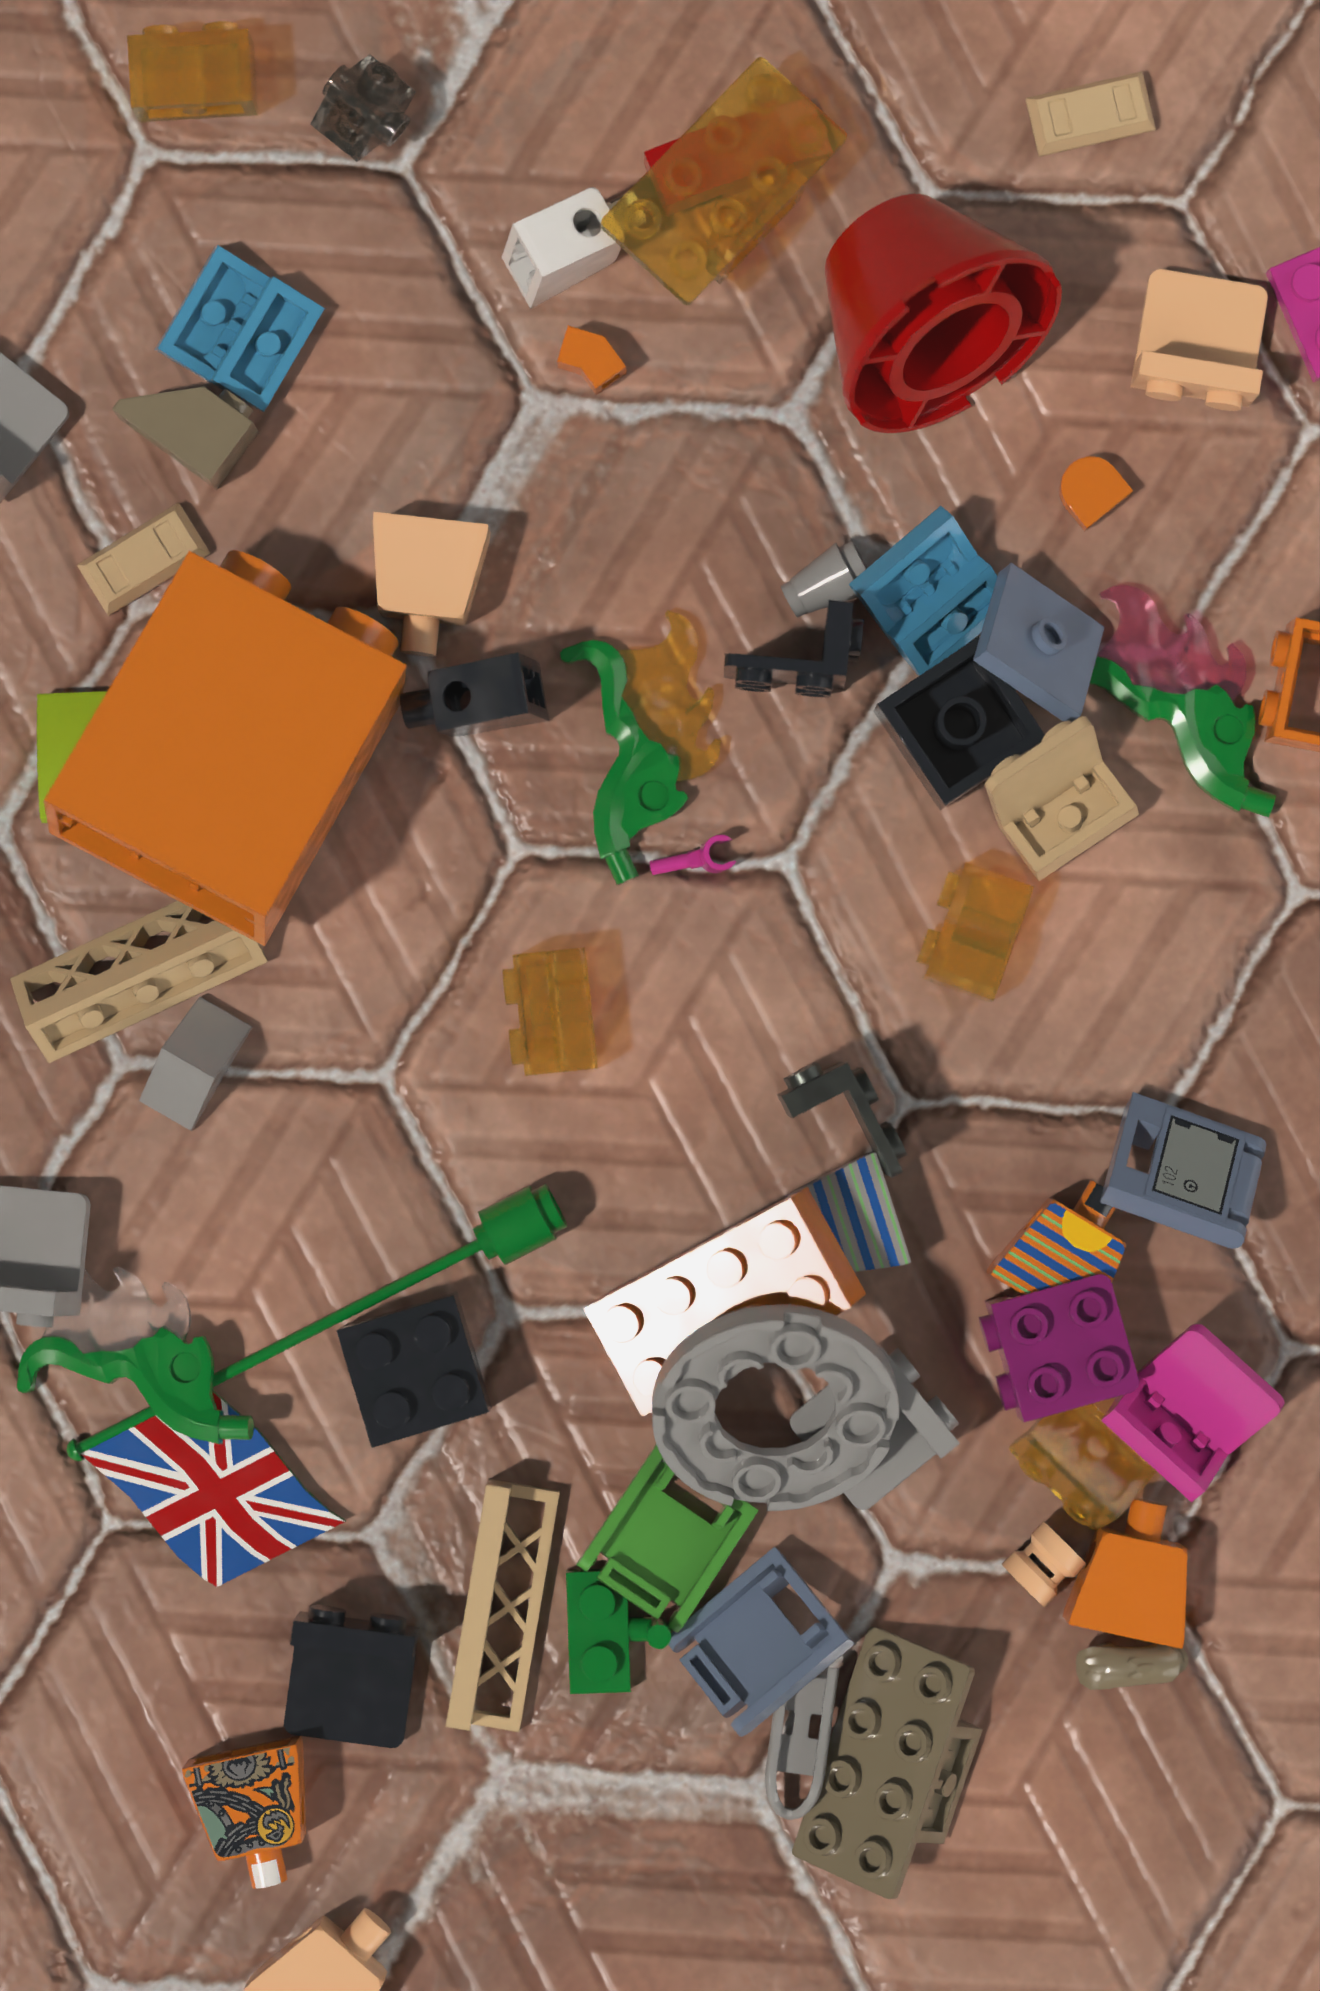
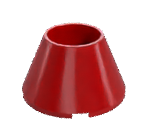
M901 195L871 208L850 224L838 237L825 262V279L845 404L863 427L881 433H902L922 429L968 409L972 405L967 400V396L980 389L994 377L998 379L1001 385L1004 384L1029 360L1048 335L1056 320L1062 300L1061 283L1056 278L1052 266L1041 255L928 195Z

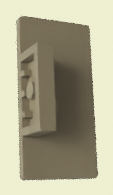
M868 1628L829 1741L825 1778L820 1796L814 1807L803 1816L792 1848V1854L795 1857L886 1899H896L899 1896L916 1843L944 1844L983 1731L980 1727L959 1720L975 1674V1669L972 1666L882 1628Z

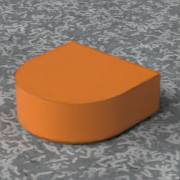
M1094 456L1083 457L1074 461L1062 475L1059 484V495L1064 507L1084 531L1133 492L1132 488L1111 463Z

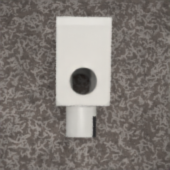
M591 187L514 223L502 259L527 304L532 309L616 261L625 240L624 235L646 224L645 215L640 203L632 192L628 191L606 203L596 187Z

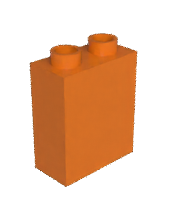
M231 550L227 553L221 565L218 566L189 551L44 799L49 833L265 946L398 710L400 695L404 692L407 665L392 657L399 645L398 639L390 630L373 618L350 608L337 607L326 623L286 602L285 599L292 589L290 582L283 574L263 560L245 552Z

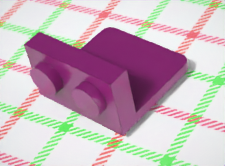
M1094 1274L1016 1297L1004 1295L985 1301L989 1315L979 1317L981 1331L988 1352L999 1350L1005 1373L995 1376L1004 1410L1007 1411L1015 1408L1017 1417L1024 1423L1125 1395L1137 1389L1139 1377L1113 1285L1107 1276Z

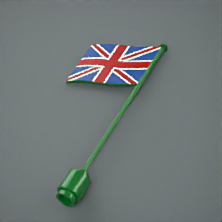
M547 1184L535 1190L529 1185L478 1211L482 1223L473 1227L477 1238L473 1242L214 1373L213 1387L483 1250L489 1260L499 1256L503 1264L507 1265L556 1240L555 1233L568 1226ZM213 1390L212 1395L218 1410H222L224 1415H242ZM149 1406L79 1443L73 1438L67 1445V1454L72 1460H88L125 1492L176 1556L201 1578L216 1587L346 1522L344 1518L332 1512L304 1487L255 1426L251 1440L223 1439V1444H216L194 1439L171 1429L156 1416Z

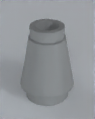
M853 541L841 547L834 543L792 577L791 581L781 585V589L792 611L798 618L806 613L827 608L829 600L846 602L858 598L849 586V583L868 567Z

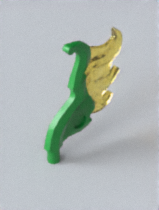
M667 610L665 617L670 623L671 631L662 643L652 648L616 650L606 642L589 640L566 647L560 652V658L565 664L585 660L591 662L597 668L601 679L605 731L619 745V755L598 790L593 810L594 835L600 860H606L617 886L639 876L627 850L630 848L629 841L640 830L670 819L677 813L689 798L684 791H677L676 782L691 781L704 776L715 765L720 753L721 740L715 739L706 751L696 747L695 742L698 731L706 723L713 707L714 691L713 688L708 687L700 700L693 699L689 695L687 682L689 672L697 660V635L686 618Z

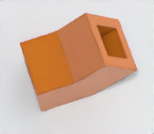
M568 325L557 359L559 369L582 375L596 395L626 374V365L604 336Z

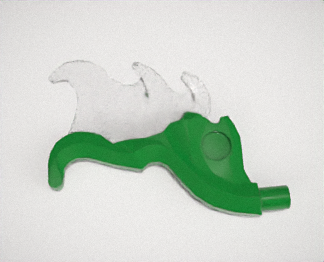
M120 1267L113 1269L120 1282L119 1287L113 1291H106L95 1283L87 1270L84 1269L80 1315L54 1317L53 1327H46L42 1338L30 1344L21 1357L18 1368L17 1389L22 1393H31L35 1390L37 1373L42 1367L49 1364L60 1365L78 1374L107 1384H113L118 1379L127 1377L136 1384L156 1416L171 1429L181 1434L216 1444H223V1439L251 1440L253 1437L254 1421L251 1415H224L222 1410L217 1409L212 1395L214 1358L210 1345L205 1336L193 1338L192 1343L186 1341L191 1325L189 1303L183 1292L169 1282H164L162 1285L168 1301L162 1307H159L149 1298L144 1285L139 1279L126 1269Z

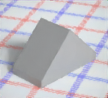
M199 997L161 1048L139 1101L188 1130L193 1131L251 1031L252 1026L204 998Z

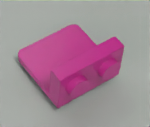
M1193 1324L1137 1371L1139 1377L1137 1389L1131 1393L1117 1396L1101 1421L1190 1502H1193L1207 1490L1227 1456L1280 1413L1284 1406V1399L1205 1326Z

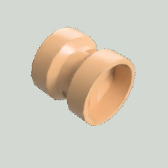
M1045 1521L1031 1533V1543L1023 1551H1013L1002 1563V1566L1044 1607L1057 1595V1586L1066 1577H1075L1087 1565ZM1033 1554L1054 1574L1051 1579L1030 1559Z

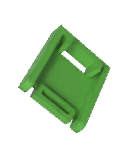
M655 1444L576 1565L587 1572L596 1562L599 1553H601L608 1560L596 1579L655 1619H659L670 1601L679 1607L671 1615L668 1626L671 1630L678 1633L759 1510L746 1501L734 1499L732 1506L722 1504L723 1507L711 1524L662 1491L666 1488L674 1473L664 1461L657 1444Z

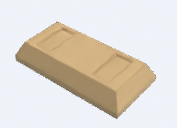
M1142 71L1025 99L1039 157L1156 130Z
M178 502L80 562L77 566L103 609L110 616L174 577L189 551L203 558L211 553Z

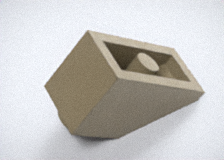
M204 386L119 399L112 408L121 421L216 490L259 433L254 423L248 419L253 409L226 389L221 392L219 397Z

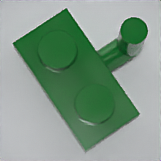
M583 1569L566 1570L570 1694L631 1692L629 1642L648 1641L651 1647L663 1649L671 1641L669 1621L664 1617H659V1619L654 1617H628V1600L596 1579L602 1569H588L587 1572Z

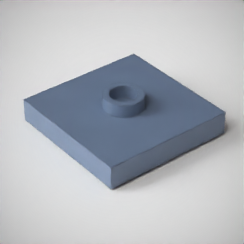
M1010 563L998 573L973 661L1063 722H1073L1082 714L1104 626L1022 569Z

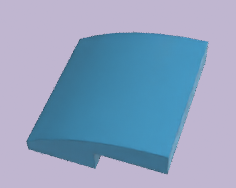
M217 245L211 252L155 350L218 388L230 391L243 402L265 412L325 308L276 277H268Z
M940 506L849 583V586L915 673L920 676L971 642L981 633L997 575L991 565L977 554L953 515Z

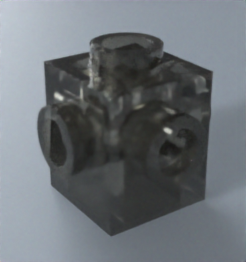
M369 54L350 69L342 65L332 74L323 88L322 94L325 97L310 125L358 162L381 143L389 147L399 139L411 120L405 112L417 91L400 79L390 66L380 63Z

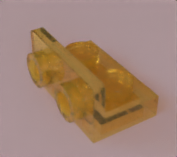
M1089 1404L1039 1418L1026 1433L1016 1438L1008 1449L1018 1459L1020 1468L1029 1478L1044 1484L1063 1502L1064 1510L1073 1520L1097 1531L1099 1527L1102 1528L1118 1519L1157 1471L1101 1421L1104 1414L1094 1404Z

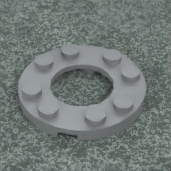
M746 1306L707 1322L694 1330L672 1350L658 1372L652 1393L654 1438L661 1456L672 1472L690 1488L714 1501L732 1506L734 1499L767 1503V1511H784L813 1506L837 1497L855 1487L871 1474L890 1449L889 1439L894 1430L896 1420H899L896 1380L893 1369L881 1348L870 1336L847 1320L831 1313L803 1306ZM775 1362L779 1366L790 1370L809 1368L815 1372L818 1378L822 1377L828 1382L835 1396L834 1411L823 1429L807 1441L785 1448H759L740 1442L722 1428L715 1415V1400L721 1389L727 1387V1381L740 1371L753 1366L759 1370L764 1367L763 1363Z

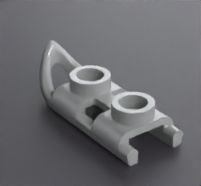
M828 1667L826 1678L815 1677L773 1713L765 1769V1788L771 1807L778 1816L784 1819L794 1820L802 1818L814 1807L820 1796L826 1771L839 1674L838 1668ZM785 1710L795 1713L791 1735L782 1734ZM812 1714L821 1715L818 1739L808 1737ZM777 1771L813 1776L809 1793L798 1807L788 1808L780 1801L776 1784Z

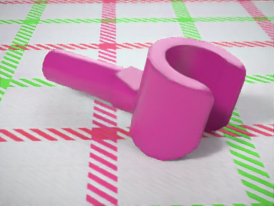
M716 835L704 841L697 850L651 860L649 862L652 875L703 867L710 873H721L731 868L736 861L717 864L710 858L709 849L712 844H722L732 839L726 835Z

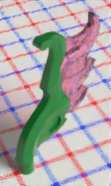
M1117 585L1099 594L1101 599L1116 603L1119 612V624L1111 640L1097 654L1090 684L1105 689L1122 705L1146 722L1153 720L1166 721L1173 729L1185 769L1196 785L1212 799L1236 813L1241 808L1269 817L1276 795L1248 786L1249 780L1244 778V760L1255 734V712L1253 705L1245 704L1242 708H1237L1233 703L1242 691L1246 680V662L1243 654L1231 643L1226 647L1228 663L1219 665L1210 653L1208 637L1203 626L1190 613L1184 615L1187 632L1177 635L1170 632L1160 619L1153 600L1137 587Z

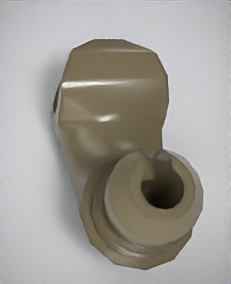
M1106 1641L1079 1651L1076 1657V1673L1080 1684L1090 1690L1173 1682L1188 1666V1655L1184 1648L1180 1649L1157 1643L1144 1647H1122L1114 1645L1111 1641Z

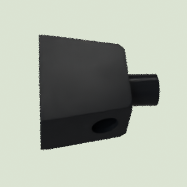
M519 652L431 670L427 674L428 689L401 693L400 695L401 712L407 729L435 724L437 732L451 737L549 721L540 663ZM470 690V703L462 710L460 705L461 698L466 691Z

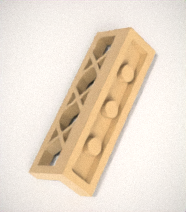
M176 901L10 978L25 1027L48 1063H51L267 963L268 961L261 944L215 920L207 924L198 923L202 913ZM162 931L171 933L164 944L151 950L143 948L149 937ZM108 956L116 958L110 969L98 975L88 974L95 962ZM52 982L62 983L54 995L34 1004L31 992Z
M489 1479L486 1484L446 1727L470 1731L471 1725L474 1724L520 1732L560 1494L559 1490ZM510 1497L546 1502L542 1526L521 1541L506 1520ZM505 1531L515 1546L501 1555ZM540 1537L535 1561L526 1547ZM519 1552L534 1572L531 1587L510 1600L496 1580L498 1567ZM495 1591L504 1606L491 1614ZM530 1597L525 1621L516 1606ZM509 1612L524 1632L522 1646L501 1660L486 1638L488 1626ZM485 1651L494 1666L481 1674ZM520 1657L515 1680L506 1666ZM498 1672L514 1692L510 1715L475 1710L478 1686Z

